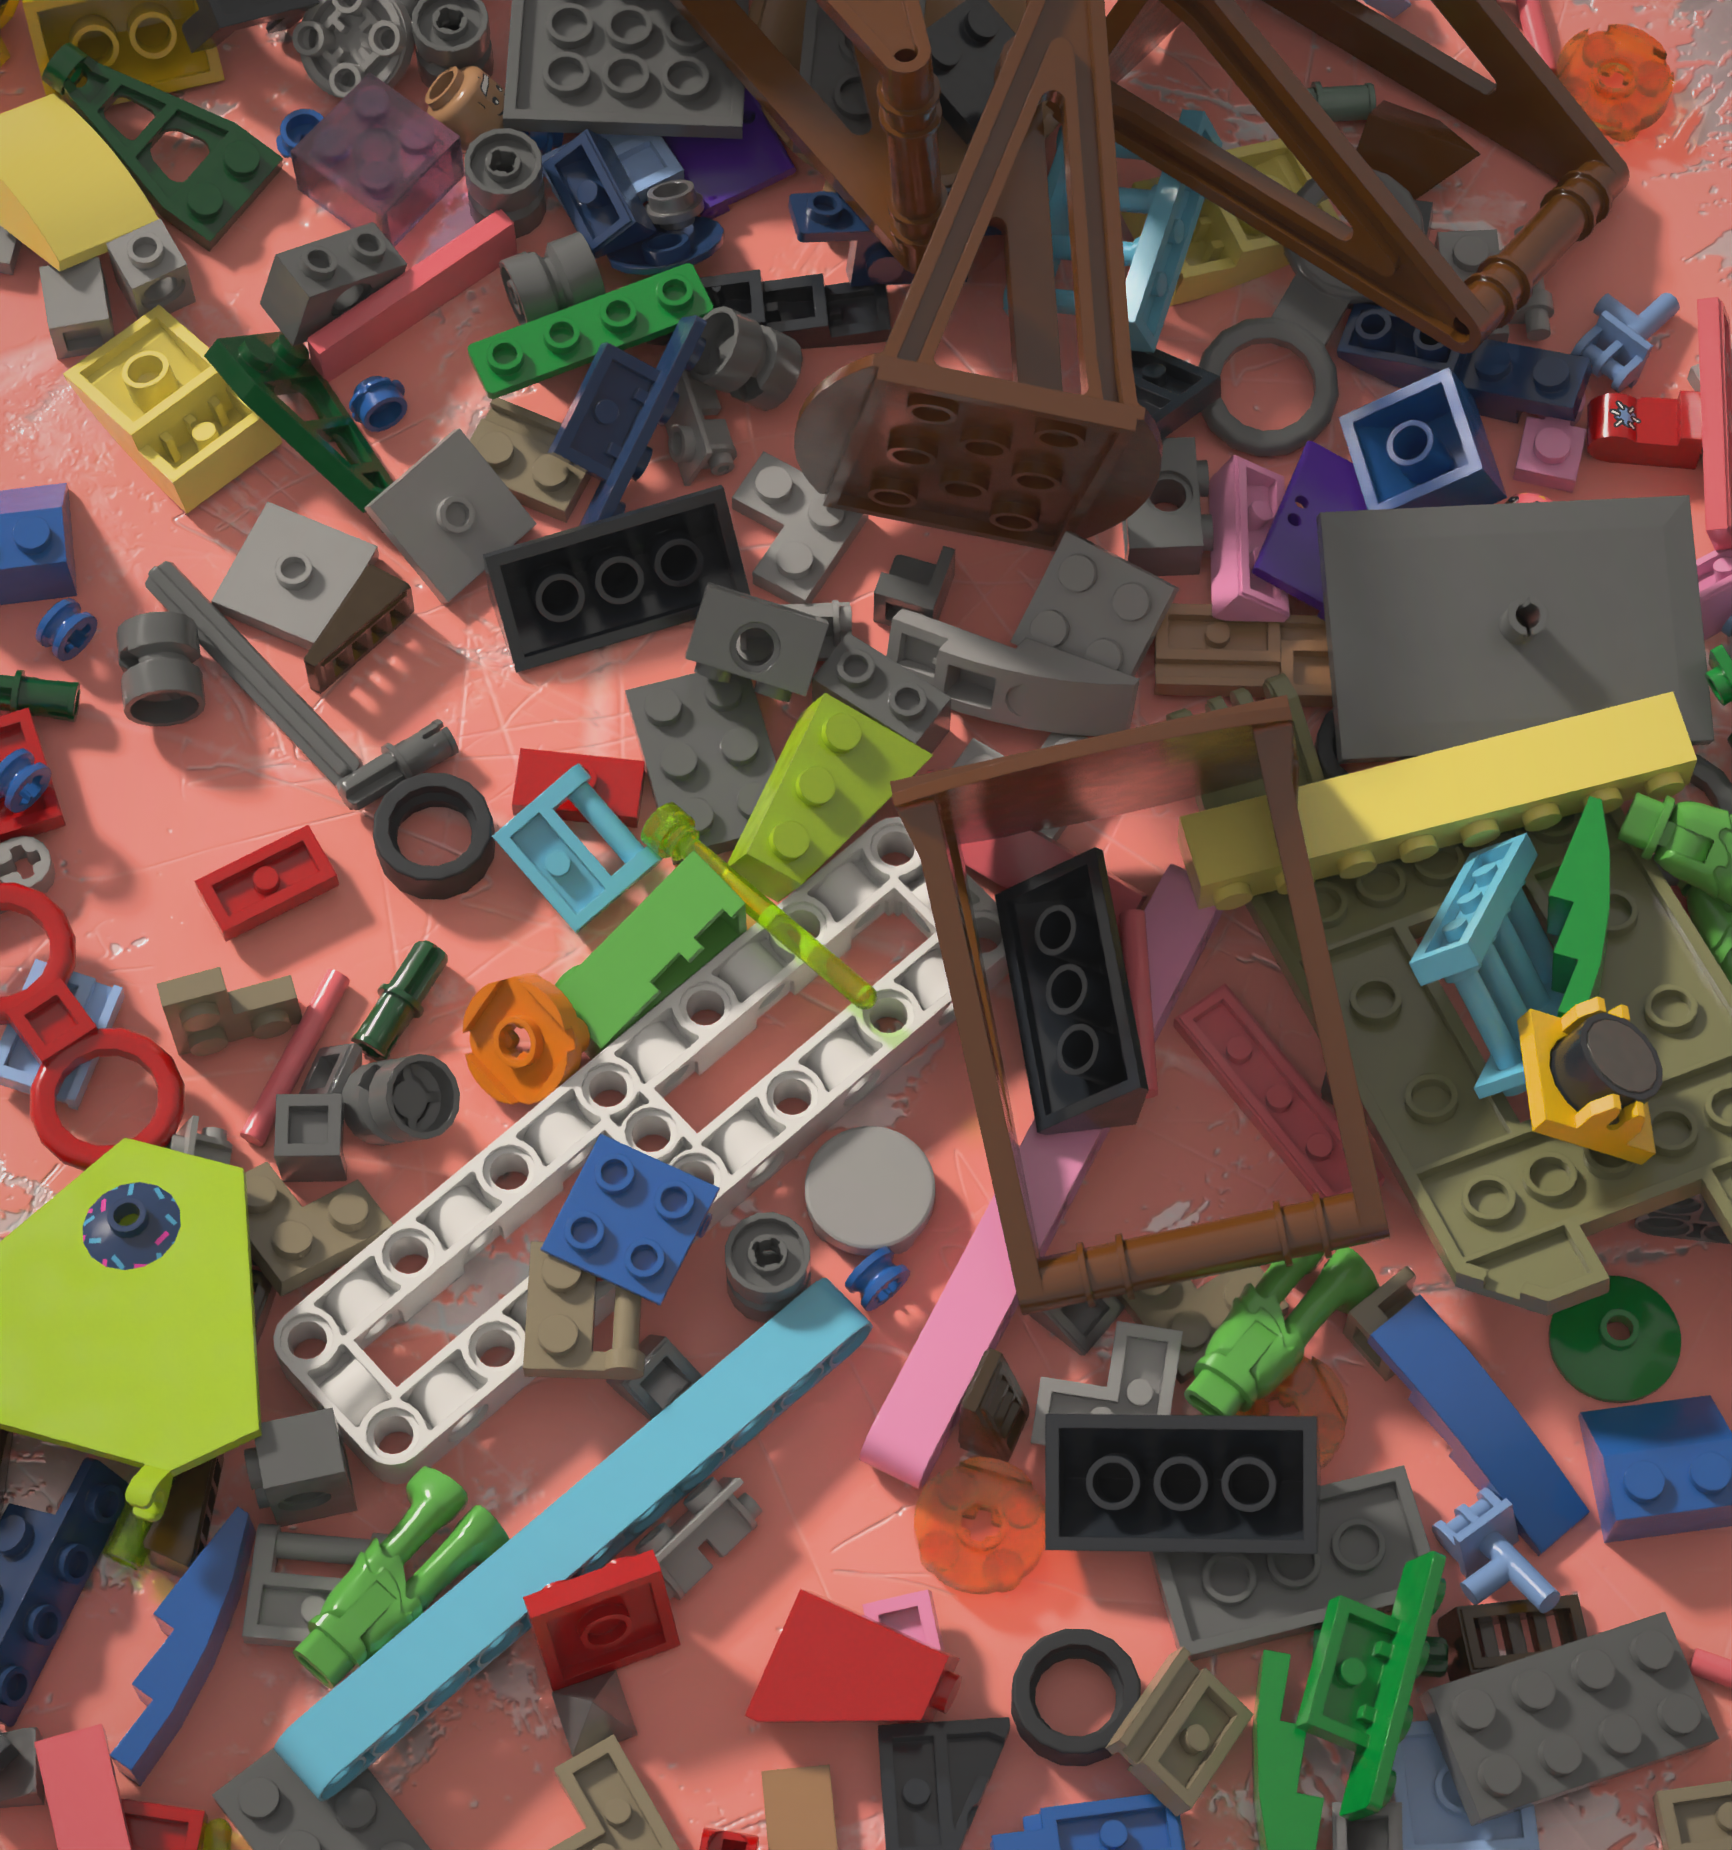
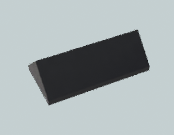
M722 485L483 554L489 597L516 673L696 620L708 582L750 595Z
M1094 847L995 894L1037 1133L1044 1135L1136 1125L1149 1090L1102 849Z
M1045 1414V1550L1318 1553L1321 1498L1318 1416Z

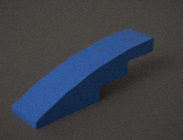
M1420 1294L1370 1335L1367 1343L1411 1391L1408 1400L1452 1448L1449 1454L1452 1461L1479 1491L1486 1487L1501 1501L1507 1498L1512 1503L1518 1534L1538 1556L1588 1515L1590 1511L1513 1404L1467 1347Z
M237 1506L153 1613L161 1631L169 1637L132 1682V1686L140 1701L147 1705V1708L110 1754L117 1769L140 1787L185 1722L215 1665L240 1600L256 1531L249 1513Z

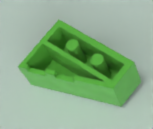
M694 850L580 965H576L565 972L555 984L568 998L576 1011L577 1017L582 1019L588 1026L590 1043L585 1053L591 1060L747 931L746 903Z

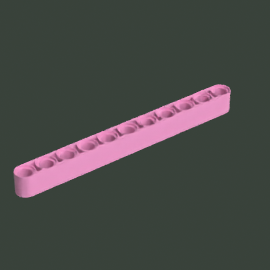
M1175 864L1168 866L1144 910L1155 1042L1223 910L1216 909L1215 906L1198 910L1187 871ZM1034 1118L1019 1149L1040 1257H1044L1111 1128L1044 1135L1037 1133ZM995 1194L879 1411L860 1452V1461L919 1490L930 1476L960 1418L961 1402L984 1351H988L989 1348L996 1349L1019 1305Z

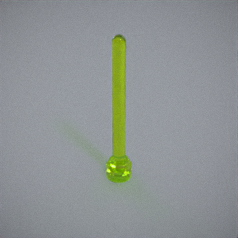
M669 802L662 805L648 818L641 832V840L659 857L664 859L670 857L675 861L684 860L694 850L744 900L747 915L840 994L862 1010L870 1009L876 1004L877 992L875 988L699 840L700 834L695 828L694 818L676 803Z

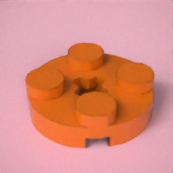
M534 973L522 974L488 983L472 998L463 1019V1033L470 1031L469 1042L472 1052L465 1054L472 1076L488 1095L499 1102L511 1105L517 1103L529 1105L543 1101L579 1070L581 1055L587 1050L590 1043L588 1026L582 1019L577 1017L576 1011L568 998L554 984ZM516 1027L524 1028L527 1031L531 1043L530 1050L520 1053L516 1048L520 1041L518 1034L514 1031Z

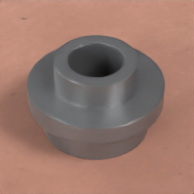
M688 180L665 181L653 186L647 192L649 201L645 205L647 214L653 224H660V227L664 230H678L688 227L694 223L695 217L704 210L702 195L695 192L694 184Z

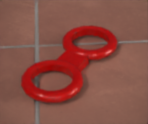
M15 882L0 883V911H14L30 917L44 929L50 942V957L42 975L27 989L10 996L0 997V1025H11L40 1064L30 1088V1119L41 1144L63 1164L82 1171L89 1168L115 1146L93 1145L73 1136L62 1126L58 1117L57 1095L64 1079L80 1064L97 1057L119 1056L141 1065L152 1075L158 1088V1106L151 1122L132 1139L165 1148L171 1142L172 1135L176 1134L185 1113V1083L173 1057L150 1037L125 1028L97 1029L95 1023L67 987L76 967V936L65 912L41 891Z

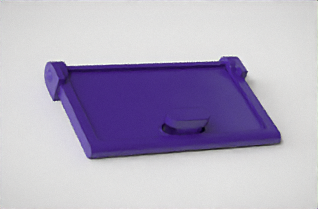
M746 88L743 139L661 136L684 169V180L691 181L694 184L695 192L700 193L703 197L704 210L700 213L701 217L714 219L730 211L728 205L796 172V168L778 135L761 109L762 106Z
M1313 441L1306 442L1252 569V573L1255 576L1318 609L1317 617L1324 621L1325 613L1316 517L1320 512L1367 510L1353 463ZM1295 502L1300 503L1303 508L1298 507Z

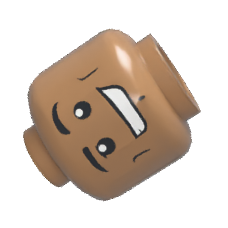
M456 66L450 67L437 77L425 96V102L429 105L427 121L437 133L465 155L470 143L480 134L493 129L504 128L505 89L477 66H465L461 69H458Z

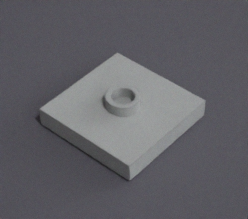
M460 428L450 432L364 507L441 603L449 602L485 570L483 554L513 546L537 524Z
M267 501L211 602L227 617L310 650L365 567H369L370 564L375 565L379 558L378 546Z

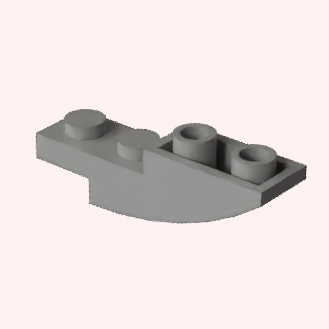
M902 608L892 618L886 656L952 697L951 710L1016 727L1070 735L1100 736L1127 730L1131 727L1139 678L1025 638L1017 648H1013Z

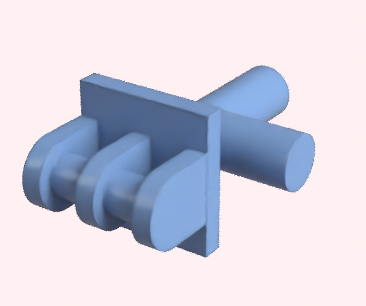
M1609 293L1605 294L1593 310V313L1599 316L1597 324L1578 341L1571 355L1590 358L1592 374L1598 378L1603 374L1613 381L1611 388L1616 392L1620 393L1627 386L1632 388L1637 383L1653 348V345L1647 339L1679 311L1680 305L1677 298L1670 293H1662L1645 310L1637 315Z
M1485 1487L1476 1494L1478 1499L1476 1503L1470 1507L1466 1504H1461L1454 1509L1456 1517L1447 1524L1439 1520L1432 1525V1531L1438 1542L1459 1563L1460 1571L1466 1577L1460 1583L1461 1589L1474 1605H1478L1509 1581L1541 1613L1550 1611L1559 1602L1560 1593L1513 1546L1519 1541L1513 1505L1507 1498L1501 1501L1490 1489Z

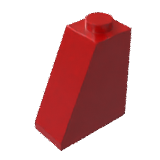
M800 1589L745 1716L754 1721L765 1723L933 1722L937 1711L944 1714L948 1712L958 1693L962 1676L954 1673L960 1658L817 1593Z

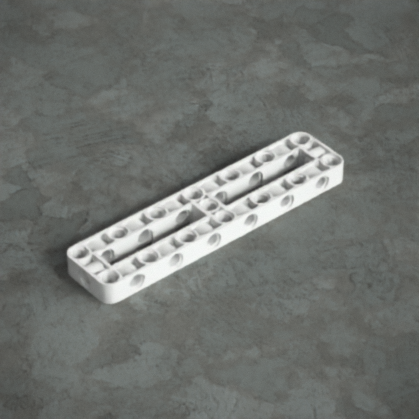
M885 818L869 828L284 1315L277 1324L273 1336L274 1349L284 1375L315 1411L333 1408L343 1442L373 1475L386 1483L395 1485L408 1483L410 1478L420 1468L424 1466L431 1468L536 1378L525 1377L523 1371L529 1276L398 1387L391 1382L363 1350L398 1320L402 1319L406 1323L465 1273L464 1265L500 1235L506 1239L564 1190L563 1182L585 1164L600 1134L719 1187L720 1190L709 1210V1213L712 1214V1220L707 1229L709 1231L956 1020L921 859L901 818ZM898 852L908 856L910 861L903 865L893 866L885 863L881 858L888 853ZM967 874L979 938L990 939L998 946L990 952L982 953L990 991L1008 974L996 902ZM884 912L888 916L894 913L897 917L903 913L928 938L699 1133H696L663 1099L694 1072L700 1076L757 1028V1019L790 991L794 995L799 993L851 949V940ZM800 930L809 931L817 937L813 942L805 945L793 944L786 939L789 934ZM707 1009L716 1011L722 1016L714 1024L705 1026L696 1024L690 1019L700 1010ZM891 1017L902 1022L904 1026L896 1032L884 1033L874 1028L873 1023L881 1018ZM607 1090L619 1091L625 1095L621 1103L612 1107L600 1106L593 1101L599 1093ZM787 1098L802 1099L809 1105L805 1111L795 1115L785 1114L776 1107ZM653 1134L662 1136L669 1141L663 1149L656 1152L642 1151L636 1146L641 1138ZM506 1172H519L527 1177L523 1185L516 1189L506 1190L495 1185V1181ZM696 1236L693 1243H695L700 1237ZM416 1254L427 1259L426 1265L416 1273L405 1274L395 1269L399 1260L407 1255ZM605 1280L597 1282L594 1328L614 1312L615 1285ZM315 1338L326 1343L322 1353L314 1358L302 1359L294 1355L295 1348L306 1339ZM492 1347H506L514 1352V1356L509 1363L501 1367L486 1366L480 1361L483 1354ZM403 1432L413 1437L412 1443L401 1453L389 1454L379 1449L380 1442L391 1433Z

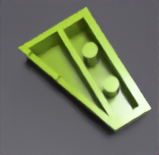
M824 693L801 712L723 872L774 901H781L800 887L892 797L890 781L912 777L933 754L829 694Z

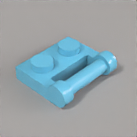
M580 763L564 773L492 835L493 839L576 934L632 885L647 875L663 859L651 845L644 847L588 782L592 777ZM570 800L625 863L612 876L555 812L565 801Z

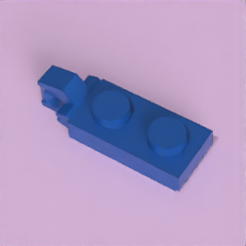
M1153 1794L1040 1808L1039 1814L1023 1817L1024 1831L992 1835L990 1850H1186L1180 1815L1176 1817Z

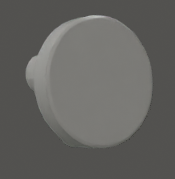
M319 0L320 3L305 12L302 22L294 29L292 37L293 46L300 53L307 74L323 91L335 97L352 101L371 100L390 91L406 73L413 55L414 39L411 18L400 0Z
M856 1127L833 1136L815 1153L806 1173L805 1203L813 1229L822 1241L831 1243L833 1246L855 1255L869 1256L885 1246L889 1247L894 1254L907 1251L928 1224L934 1208L935 1178L928 1158L911 1139L897 1131L884 1127Z

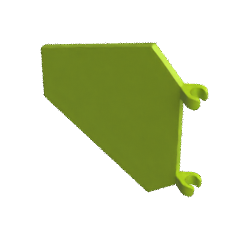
M124 1137L0 1241V1429L141 1468L130 1481L125 1498L128 1504L134 1506V1516L149 1522H156L162 1517L167 1505L173 1477L262 1436L247 1181L243 1168ZM142 1182L157 1185L171 1194L180 1209L181 1226L174 1244L161 1258L144 1267L121 1270L106 1267L91 1257L83 1243V1223L89 1208L104 1193L120 1185ZM129 1214L120 1221L119 1225H131L137 1221L139 1215Z

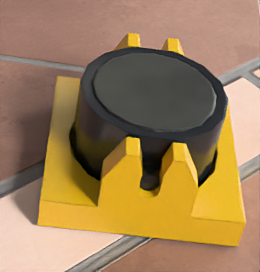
M1597 996L1576 1004L1561 1018L1531 1008L1517 1020L1532 1131L1640 1165L1655 1155L1656 1150L1648 1101L1656 1095L1662 1085L1663 1068L1657 1051L1646 1035L1630 1022L1628 1006L1621 1004L1606 1013L1605 999Z

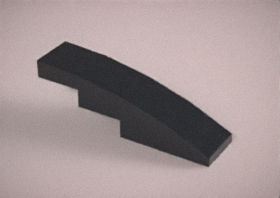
M760 269L700 278L713 305V309L724 306L736 310L756 320L759 325L771 327L795 339L801 349L887 342L892 331L886 284L850 287L849 282L826 285L823 273L763 281ZM673 332L646 343L649 345L667 346Z

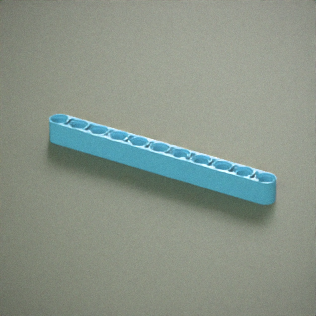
M822 1278L813 1283L299 1717L279 1737L274 1746L275 1752L319 1801H325L336 1795L532 1628L523 1600L524 1596L541 1591L552 1582L570 1580L602 1568L848 1358L868 1337L873 1328L872 1323L828 1278Z

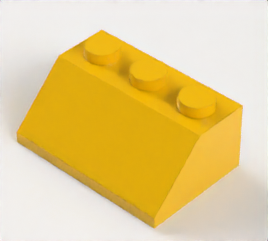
M22 0L41 79L53 55L64 44L71 42L96 62L166 93L225 80L217 46L191 54L183 34L182 24L199 10L196 0ZM83 76L76 87L84 86L88 79ZM42 81L46 96L54 93L64 101L63 95ZM117 98V100L112 105L129 102L131 100L127 98Z

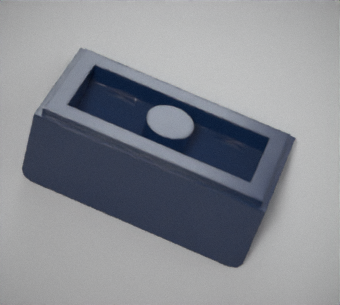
M586 129L542 164L576 231H579L584 236L595 259L645 240L657 232L615 150L607 139Z

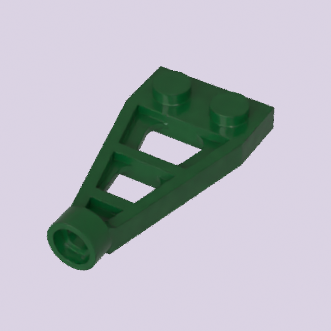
M71 42L64 44L53 55L43 72L42 81L63 95L64 101L106 142L129 171L156 211L165 220L209 252L282 169L283 158L237 123L104 66ZM82 77H86L88 79L86 84L77 88L76 85ZM117 98H127L150 111L155 117L135 140H129L123 136L104 116V113ZM169 131H178L202 141L210 152L184 182H175L169 179L151 156L150 149Z
M281 331L218 338L204 354L208 362L250 409L361 512L366 513L380 529L364 507L390 486L393 480L328 381L311 364L309 351L303 343L292 346ZM301 393L308 400L319 419L304 421L277 395ZM335 442L345 458L328 443Z

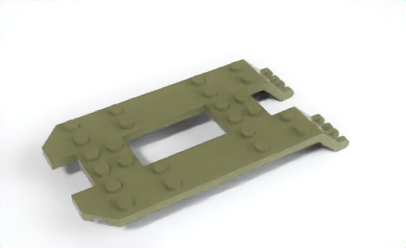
M1516 616L1518 623L1528 630L1526 622ZM1285 673L1265 679L1263 691L1266 699L1287 695L1300 766L1299 786L1325 780L1299 696ZM1244 687L1230 692L1232 706L1254 702L1251 693ZM1221 696L1208 699L1207 704H1205L1206 712L1228 708ZM1183 708L1167 714L1166 721L1193 714L1190 710ZM1263 779L1196 796L1195 800L1200 812L1266 795ZM1621 807L1604 814L1610 850V911L1607 950L1599 997L1605 999L1606 1013L1621 1004L1628 1006L1630 1022L1646 1035L1657 1051L1663 1068L1662 1085L1656 1095L1648 1101L1656 1154L1642 1165L1533 1132L1531 1119L1520 1123L1503 1092L1479 1099L1474 1086L1486 1064L1485 1060L1440 982L1437 980L1420 986L1409 965L1418 948L1415 939L1426 934L1469 854L1524 833L1528 834L1538 856L1525 878L1526 882L1522 889L1547 938L1555 949L1559 936L1547 933L1548 896L1583 812L1564 816L1560 822L1544 830L1530 832L1526 831L1525 827L1502 832L1497 839L1485 845L1465 847L1463 843L1439 848L1435 855L1419 862L1404 863L1400 858L1377 864L1373 871L1360 877L1344 879L1337 874L1315 880L1314 882L1368 1129L1455 1286L1546 1316L1609 1292L1610 1277L1587 1239L1588 1236L1701 1193L1732 1245V985L1653 858L1651 857L1649 861L1641 858L1642 849L1617 839L1626 817ZM1275 890L1255 895L1245 906L1319 1038L1288 894H1279Z

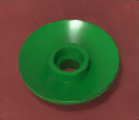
M1609 1275L1608 1293L1552 1315L1548 1333L1549 1348L1552 1359L1560 1374L1579 1392L1603 1402L1628 1403L1653 1394L1667 1382L1679 1360L1681 1333L1673 1310L1660 1294L1635 1279ZM1613 1322L1624 1324L1630 1332V1337L1625 1340L1612 1338L1607 1331V1325Z

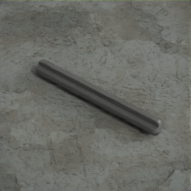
M165 561L159 566H154L148 572L149 577L145 582L146 588L168 611L184 614L194 619L198 626L199 644L334 786H336L340 779L363 766L359 756L173 562Z

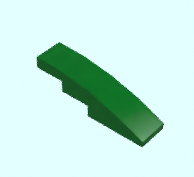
M1591 796L1588 798L1548 896L1547 933L1559 936L1553 951L1551 983L1552 991L1564 994L1557 1013L1559 1018L1576 1004L1597 996L1599 997L1607 950L1610 911V850L1602 799Z
M1265 1649L1258 1667L1252 1726L1253 1809L1259 1850H1316L1324 1798L1297 1793L1306 1732L1295 1728L1296 1723L1280 1721L1291 1654Z

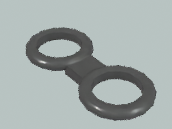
M1373 170L1424 233L1423 216L1410 192L1390 175ZM1313 178L1309 179L1296 193L1317 207L1321 202L1329 199ZM1284 246V255L1295 276L1272 317L1245 319L1221 331L1204 350L1198 367L1220 376L1224 365L1236 352L1251 345L1269 343L1290 349L1304 361L1313 379L1314 397L1310 408L1299 421L1283 429L1262 431L1242 424L1229 413L1221 397L1200 412L1210 431L1230 448L1257 457L1288 455L1304 447L1307 441H1314L1331 422L1339 397L1337 368L1325 347L1350 304L1373 303L1372 300Z

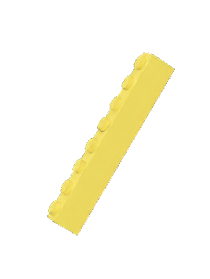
M1673 692L1299 786L1298 812L1313 881L1315 882V880L1337 874L1344 879L1360 877L1373 871L1377 864L1400 858L1404 863L1419 862L1435 855L1439 848L1463 843L1465 847L1485 845L1497 839L1500 833L1525 827V830L1530 832L1544 830L1560 822L1564 816L1583 812L1589 796L1602 799L1604 814L1616 810L1624 801L1633 799L1637 792L1656 800L1665 799L1667 795L1670 797L1681 792L1686 785H1689L1697 757ZM1266 795L1179 817L1177 842L1198 910L1215 906L1218 910L1235 909L1250 902L1255 895L1275 890L1279 894H1288Z

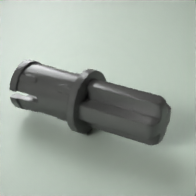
M436 719L419 732L394 746L390 743L381 747L382 755L340 779L336 784V788L342 801L350 810H360L384 796L402 780L422 774L436 764L459 753L457 743L448 727H444L443 722L440 719Z

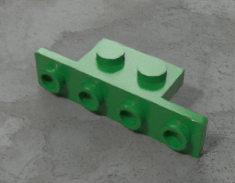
M686 263L474 342L467 348L468 356L489 399H496L592 363L601 343L608 342L624 351L674 332L682 317L697 315L703 318L713 310V305L694 266Z
M1430 1551L1406 1562L1391 1616L1343 1595L1332 1598L1328 1602L1295 1728L1355 1752L1339 1812L1341 1817L1351 1821L1379 1813L1387 1805L1395 1789L1397 1776L1392 1767L1398 1744L1405 1738L1412 1723L1413 1708L1409 1705L1415 1679L1420 1676L1428 1661L1430 1645L1425 1639L1431 1616L1439 1609L1446 1591V1581L1444 1578H1441L1446 1556L1436 1551Z

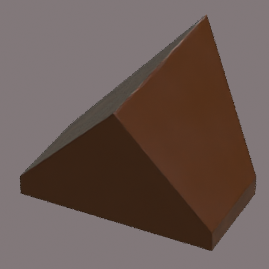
M1385 100L1369 113L1357 147L1358 153L1371 169L1390 175L1410 192L1414 200L1481 155L1440 120Z

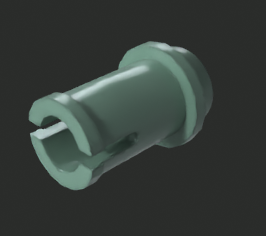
M1320 81L1312 82L1310 88H1306L1333 122L1367 120L1369 113L1376 108V95L1372 83L1322 87Z

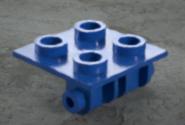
M600 1134L540 1250L661 1306L695 1237L702 1238L705 1235L712 1220V1214L709 1213V1210L720 1188Z

